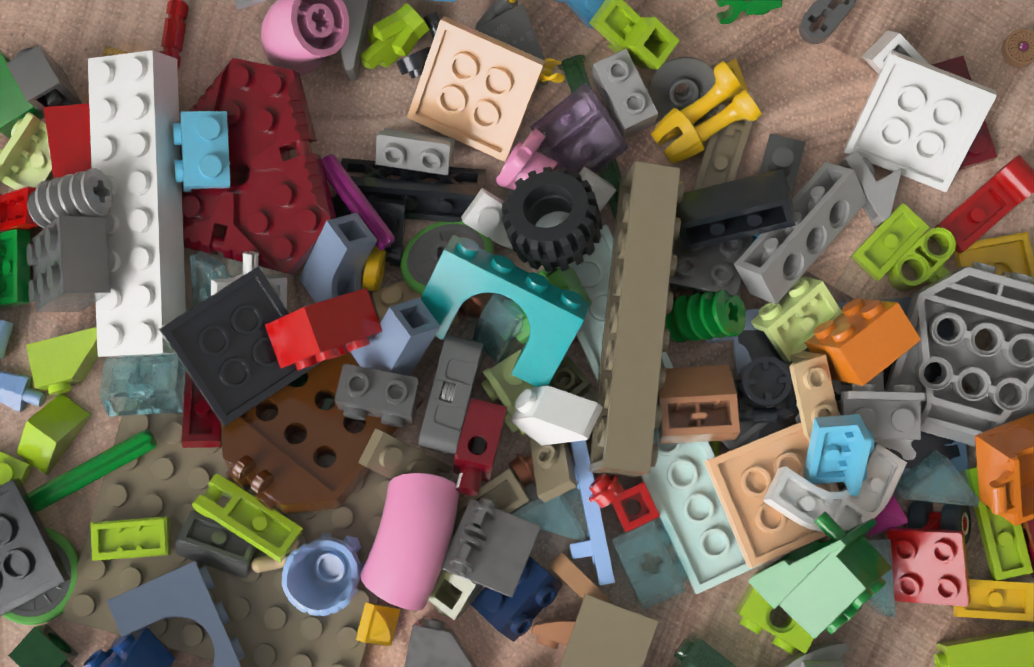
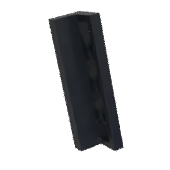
M342 158L341 165L347 173H365L361 177L350 176L364 196L407 201L406 219L460 222L464 212L479 191L485 187L486 170L450 167L448 175L375 165L376 161L348 158ZM390 175L401 176L402 178L394 180L387 179L386 177ZM426 178L437 179L438 181L431 183L424 182L422 180ZM461 181L477 182V185H476V186L460 185L459 182H461Z

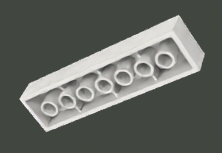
M154 50L88 58L92 169L97 168L108 177L113 194L112 207L107 214L102 216L106 217L111 293L96 302L98 357L174 354L158 329L186 312L182 184L175 180V160H181L180 145H174L173 123H179L177 59Z

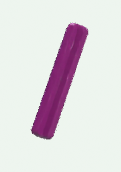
M329 154L322 158L328 182L352 214L358 213L377 239L376 247L379 250L386 249L395 241L393 233L335 155Z

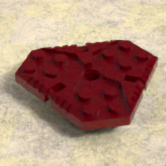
M232 58L215 78L214 83L205 90V94L201 95L197 100L198 102L189 109V111H227L230 188L191 189V192H183V182H181L184 247L213 255H219L220 252L223 253L224 258L243 262V252H258L259 267L294 275L309 258L326 221L336 218L321 155L312 153L310 143L317 141L300 73L286 68ZM180 145V156L182 160V149ZM296 149L298 156L291 159L289 151ZM250 170L249 178L245 181L246 174ZM225 225H226V226H227V230H226L225 238H223V233H224V229H225Z

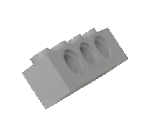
M825 162L792 199L796 226L761 233L735 262L734 266L749 294L777 305L864 206L867 199L855 170Z

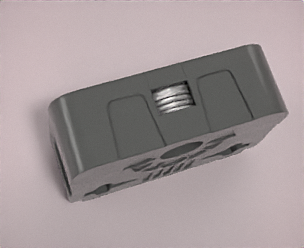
M446 334L419 436L418 445L420 447L455 456L469 399L473 398L485 351L484 343Z

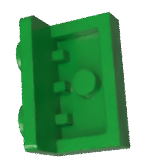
M13 229L0 233V308L30 303L28 293L30 266L26 258L27 245L30 243V230Z

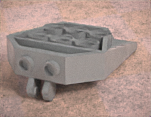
M973 262L972 268L960 267L913 293L906 316L921 338V341L892 363L884 392H891V385H915V392L926 393V401H921L922 432L975 446V435L1034 413V285L1032 284L1034 277L1016 272H1003L1000 276L995 274L996 267ZM948 318L954 324V332L951 337L942 339L937 333V326L941 320ZM985 328L991 334V343L987 348L980 350L975 344V335L978 331ZM1023 339L1028 344V353L1023 359L1017 360L1013 355L1012 348L1015 342ZM937 362L942 370L941 376L935 382H927L924 377V369L929 363ZM973 372L978 377V386L973 392L965 393L961 386L962 379L966 374ZM1012 383L1015 387V396L1010 402L1003 403L1000 400L999 391L1005 384Z

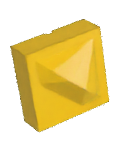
M365 602L356 640L364 643L391 646L401 609Z

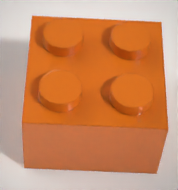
M856 298L843 306V313L837 318L825 321L817 326L813 331L815 335L804 343L810 352L826 354L831 379L864 386L921 341V338L898 302Z

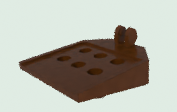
M351 352L331 360L321 361L320 364L302 375L308 379L305 385L297 388L288 384L226 426L221 424L223 459L229 468L226 474L242 488L246 484L251 486V489L257 493L255 498L270 511H273L275 507L284 514L339 509L370 470L358 462L375 428L394 438L401 431L402 428L382 424L379 417L366 415L365 420L346 417L343 415L344 411L338 409L337 404L329 410H321L317 407L322 399L331 398L335 400L344 364L360 366ZM418 395L415 398L417 410L423 403V399ZM266 409L278 411L277 416L273 420L263 421L259 419L260 414ZM355 420L361 421L366 425L358 433H351L345 429L348 423ZM302 431L307 434L305 440L299 444H291L287 441L289 435L293 432ZM323 454H331L336 458L334 464L326 468L318 466L316 461Z

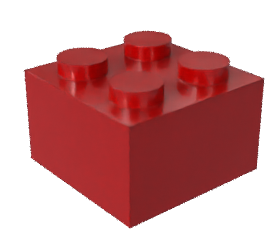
M367 288L302 307L265 325L280 368L295 364L297 370L370 345L368 337L383 332Z

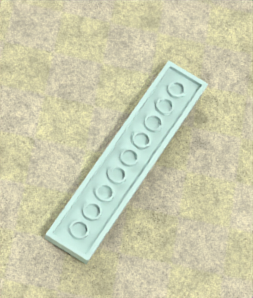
M607 224L600 230V242L593 243L595 251L592 255H583L584 262L578 266L575 262L569 264L576 272L581 281V286L585 288L592 301V305L588 307L585 319L576 337L597 383L599 379L613 237ZM662 352L661 367L673 368L667 353ZM655 428L653 443L658 445L657 463L655 467H651L650 473L640 476L660 514V520L694 593L699 594L753 568H748L704 463V461L715 457L709 442L660 444L659 429Z

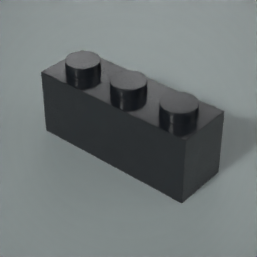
M784 168L684 192L681 203H677L676 217H679L681 220L679 234L685 251L796 226L792 196Z

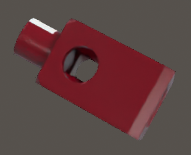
M473 398L469 399L454 458L453 473L459 475L456 485L458 492L469 496H477L481 481H490L504 429L506 406Z

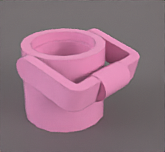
M535 128L523 143L518 142L496 179L499 186L505 187L508 190H515V182L519 178L523 180L529 178L528 173L535 170L536 174L543 172L544 167H551L552 171L557 170L558 162L537 151L546 137Z

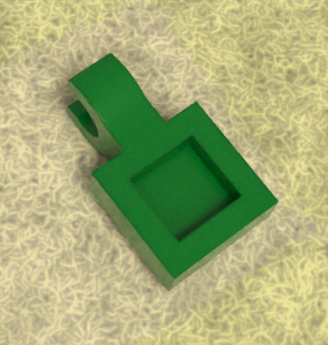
M715 0L718 7L729 5L725 12L716 14L720 24L734 22L743 11H745L747 16L752 14L763 15L772 9L782 7V0Z

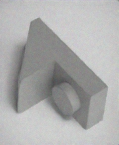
M856 151L845 157L839 166L855 170L867 199L862 208L876 228L891 215L902 169L900 168L883 179L876 181L874 178L875 170L871 162L865 157L862 158L859 152Z

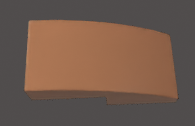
M554 619L533 624L531 633L538 635L537 643L558 649L559 643L567 646L576 619Z

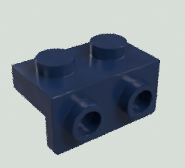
M529 555L513 597L485 587L470 605L498 632L514 642L518 637L528 632L535 617L544 607L549 606L555 600L562 584Z

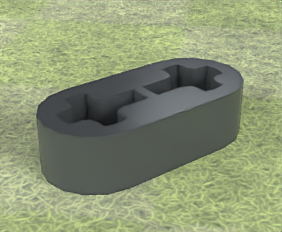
M816 0L799 23V33L802 39L810 44L824 42L849 14L856 0H844L834 10L829 8L833 0ZM823 15L826 20L821 30L818 29L815 33L809 29L812 24L811 22H816Z

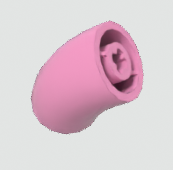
M277 0L267 11L261 27V44L267 60L273 66L294 70L300 73V75L316 70L325 61L326 56L335 54L343 47L349 34V16L343 0Z
M411 473L394 477L388 483L387 496L379 529L367 561L360 573L361 581L381 599L403 609L414 611L423 610L442 570L441 568L454 530L460 494L456 490L454 482L432 474Z

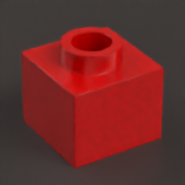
M644 482L622 491L611 503L624 532L631 531L660 517ZM630 500H635L640 505L639 512L635 515L629 514L626 510V504Z

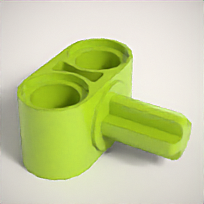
M937 227L923 234L888 271V280L892 287L899 291H910L920 284H924L927 281L932 283L949 274L950 272L944 267V264L955 251L956 242L952 233L945 228ZM928 239H933L939 243L941 247L940 255H934L929 251L927 246ZM903 264L910 265L915 270L916 276L914 281L907 280L902 275L901 268Z

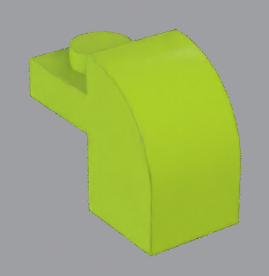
M605 0L589 22L610 42L608 47L613 52L618 53L627 49L634 65L644 69H659L680 41L656 17H640L623 0Z

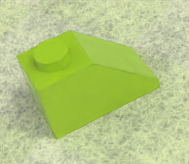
M97 327L26 344L35 388L49 391V395H57L72 391L71 385L83 382L98 359Z

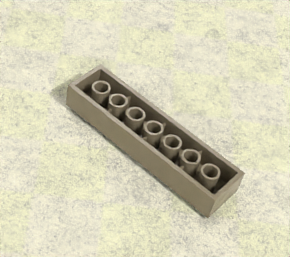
M635 161L619 181L596 402L603 409L593 428L589 472L637 477L650 473L651 467H655L657 463L658 445L653 443L654 429L659 428L662 418V407L657 405L658 390L663 389L666 378V369L661 367L662 352L667 351L670 337L669 329H664L666 314H670L673 305V292L668 291L669 278L674 276L677 266V255L672 254L673 240H677L681 226L680 218L676 217L677 203H681L684 194V181L679 180L680 168Z

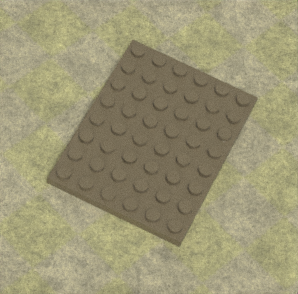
M129 401L126 402L113 446L143 430H150L157 441V446L155 449L104 476L91 522L170 517L171 555L92 561L91 525H89L77 565L76 585L71 597L66 602L61 619L121 635L106 601L193 562V560L176 554L175 543L191 510L197 512L193 508L192 503L199 495L206 493L209 489L208 482L215 474H219L239 486L226 474L229 468L223 459L222 439L221 447L183 448L181 443L183 416ZM323 454L318 457L316 464L326 468L334 464L336 458ZM370 469L339 509L284 514L277 507L274 510L303 528L302 534L298 538L300 544L297 549L305 542L308 544L320 538L323 533H332L331 537L344 540L349 535L358 538L361 549L357 552L360 563H366L381 522L388 483L392 479ZM248 484L242 488L254 497L257 494ZM221 496L217 504L224 508L230 499ZM258 549L255 558L268 556ZM196 562L198 569L206 566L215 587L208 590L213 603L221 601L230 622L223 625L228 638L231 639L237 636L245 658L239 660L241 667L362 666L368 643L356 640L365 602L379 604L380 597L364 585L361 577L357 586L359 591L353 596L349 605L344 609H340L339 612L331 613L328 616L309 615L308 611L305 613L301 612L288 600L282 587L283 568L256 573L251 567L247 578H241ZM172 617L147 627L164 647L214 661L215 652L212 639L206 629L196 621L183 617Z

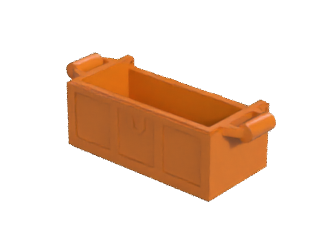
M1034 413L975 435L980 501L991 508L993 514L1001 515L1015 526L1034 519Z

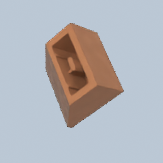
M730 365L665 368V384L662 390H658L657 405L662 407V418L658 428L660 444L735 440L740 433L737 393Z

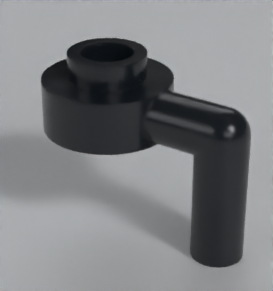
M437 12L423 17L430 29L433 40L440 23ZM431 46L398 60L396 64L401 74L409 73L411 79L422 75Z

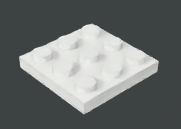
M890 50L844 147V153L850 155L858 151L862 158H867L872 164L893 172L901 168V175L947 192L997 96V92L981 84Z

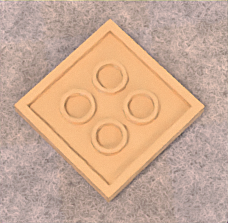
M444 16L438 25L407 118L506 162L546 61Z
M801 422L704 461L748 568L758 566L827 536L824 532L811 530L799 525L763 501L778 468L786 466L804 478L803 471L810 438L804 435ZM837 483L813 484L828 492L840 491Z

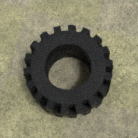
M544 167L541 173L536 174L535 170L529 172V178L525 180L519 178L515 182L516 189L508 190L505 195L508 202L502 203L501 210L504 215L502 216V222L514 252H517L519 259L523 263L528 261L530 267L536 270L543 266L545 272H554V267H560L561 271L568 270L569 264L573 262L578 266L584 262L583 255L591 256L595 251L593 243L600 242V230L603 229L600 211L591 185L587 180L582 181L581 175L575 171L569 175L567 168L559 167L557 171H552L551 167ZM558 211L570 214L565 221L554 227L542 228L535 226L546 214Z

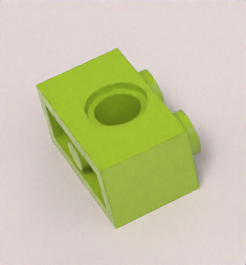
M749 583L734 610L735 613L742 616L739 624L758 635L764 629L775 636L772 642L774 645L791 655L795 649L806 654L814 638L788 613L787 619L782 625L774 626L770 621V612L773 607Z

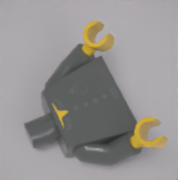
M495 0L476 23L475 30L546 61L535 90L547 85L548 81L554 83L564 81L563 74L555 73L552 75L553 68L562 64V62L552 58H544L523 3L518 5V0Z

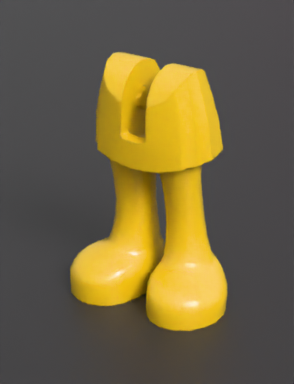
M724 61L715 66V84L704 96L680 111L677 108H673L650 134L657 145H663L683 132V135L671 143L664 151L671 164L688 159L704 151L703 142L729 124L742 119L756 121L763 115L747 91L743 90L738 79ZM734 97L732 103L715 116L696 127L693 125L714 107Z

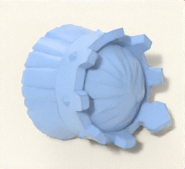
M323 533L320 538L308 544L305 542L289 554L283 567L282 587L293 606H296L303 613L308 611L309 615L328 616L331 613L339 612L340 609H344L350 604L353 596L359 591L357 586L360 580V573L365 563H360L357 552L361 549L357 537L347 535L344 540L331 537L332 533Z

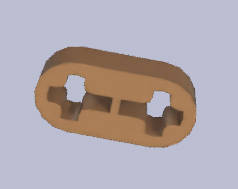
M562 552L548 565L582 599L585 594L609 603L613 602Z

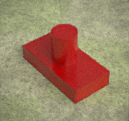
M28 186L0 195V233L13 229L26 230L39 226L33 221L27 207L28 197L36 188Z

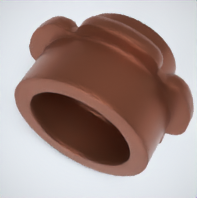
M517 453L516 459L508 463L509 468L514 470L525 488L530 484L536 486L532 457L528 455L523 458L520 453Z

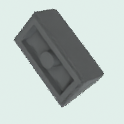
M192 510L175 541L177 555L241 578H247L252 560L255 558L258 548L215 520Z

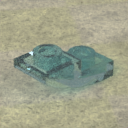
M495 293L490 298L478 320L473 340L484 343L485 352L496 364L503 361L509 355L511 340L522 332L524 316L520 306L512 299H506L503 295Z

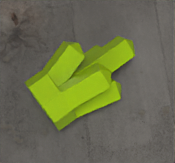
M405 3L395 13L373 24V28L368 31V42L372 45L360 55L364 67L372 70L378 65L388 68L400 56L409 55L417 41L430 30L414 8Z

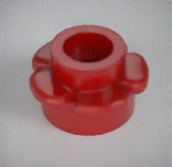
M606 473L600 475L589 486V490L592 492L589 496V501H595L601 508L612 503L624 489L618 482V475L614 474L610 477Z

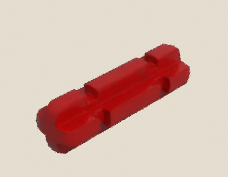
M169 0L166 10L169 18H165L161 47H163L164 51H160V53L176 58L178 70L181 62L179 52H182L186 29V24L183 20L187 19L189 7L185 1Z

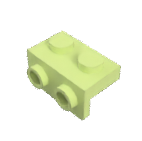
M28 112L24 118L16 122L11 131L12 137L5 148L0 150V181L14 190L28 186L37 188L40 182L53 179L46 123Z

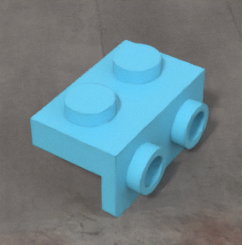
M181 111L180 123H173L174 145H181L182 160H175L176 182H183V192H191V189L230 188L227 111Z
M860 414L814 418L803 471L804 479L812 484L844 482L850 496H859L862 482L867 479L869 453H872L874 450L873 433L870 429L866 428Z

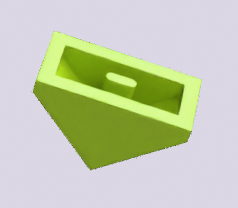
M59 394L26 421L16 454L45 475H48L92 414L66 395Z

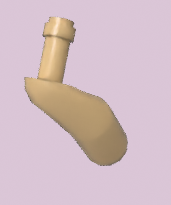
M297 539L281 563L270 556L254 558L251 563L253 571L261 573L283 568L286 558L293 550L297 549L300 540Z

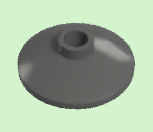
M678 57L661 65L653 74L648 85V93L659 113L657 118L661 121L673 108H677L680 111L704 96L715 84L714 70L706 62L694 57ZM681 83L688 85L683 93L675 91L677 85ZM714 107L707 114L701 117L693 125L699 124L706 118H708L716 107Z

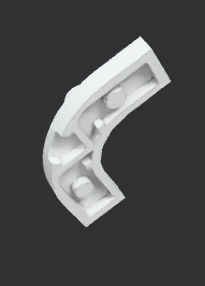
M584 167L579 174L582 177V181L587 180L591 185L599 211L601 212L616 189L612 184ZM482 188L462 215L463 223L484 236L490 237L492 241L513 249L502 222V216L504 215L501 209L504 201ZM560 211L546 214L535 226L542 228L554 227L565 221L570 214Z
M874 443V450L872 453H869L867 461V479L862 482L859 496H850L847 488L838 492H828L816 487L788 467L778 468L763 501L808 529L823 532L814 521L826 511L844 531L850 530L867 520L874 519L885 508L893 495L907 462L879 443Z

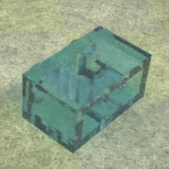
M175 354L105 358L99 395L108 416L183 412L185 369Z
M652 520L610 539L642 609L650 608L686 591L682 582L688 580L680 561L678 559L672 561L666 547L670 546L671 542L662 524L656 527ZM648 552L651 556L659 557L660 562L655 564L657 571L654 573L649 569H642L641 564L646 561L644 554Z

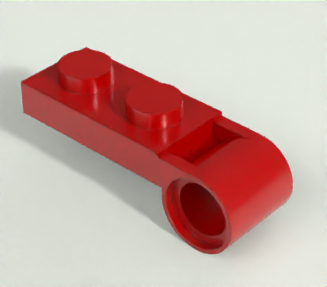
M1019 154L937 224L935 228L940 227L950 231L955 237L956 252L959 254L963 253L1015 206L1034 193V169Z

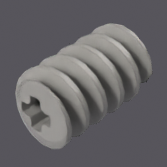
M97 168L64 175L52 180H45L40 182L36 190L29 195L27 201L28 211L33 221L43 228H46L58 216L102 217L112 207V187L108 177Z

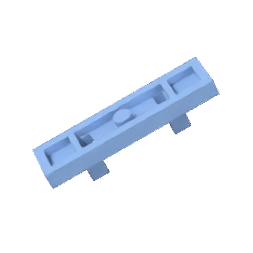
M586 440L570 442L589 540L571 543V556L573 559L592 556L598 584L601 586L615 583L600 507L595 501H589V496L592 494L589 486L594 482L593 473L589 472L590 458Z

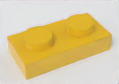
M969 579L971 602L966 607L953 606V616L1034 622V583Z

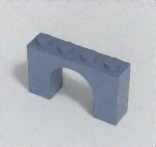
M358 213L326 221L298 278L315 303L361 289L362 270L377 239ZM415 298L389 307L380 323L383 332L368 337L370 345L351 351V354L360 367L411 376L441 326L422 300Z
M195 561L106 601L121 637L131 635L167 618L183 617L196 621L209 633L215 652L213 667H241L239 660L245 658L237 636L229 639L223 625L229 623L230 620L222 602L219 601L214 604L208 592L209 589L215 586L206 566L198 569Z

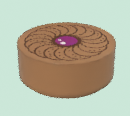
M1018 29L1013 31L1003 41L1001 52L1004 60L1009 65L1023 68L1034 62V32L1027 29Z

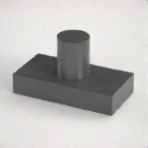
M770 134L759 174L784 168L792 196L806 142Z

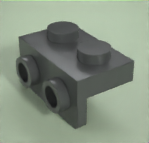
M344 364L335 402L338 409L344 411L343 415L346 417L365 420L366 415L381 418L382 424L402 428L404 423H414L416 414L415 398L419 381L416 377Z

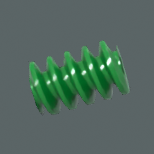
M718 290L715 294L713 292H705L703 295L694 293L690 297L680 295L677 299L673 297L672 310L670 314H666L664 329H669V339L677 343L698 341L700 339L709 340L713 337H735L741 334L745 327V306L739 295L734 294L730 296L726 290Z

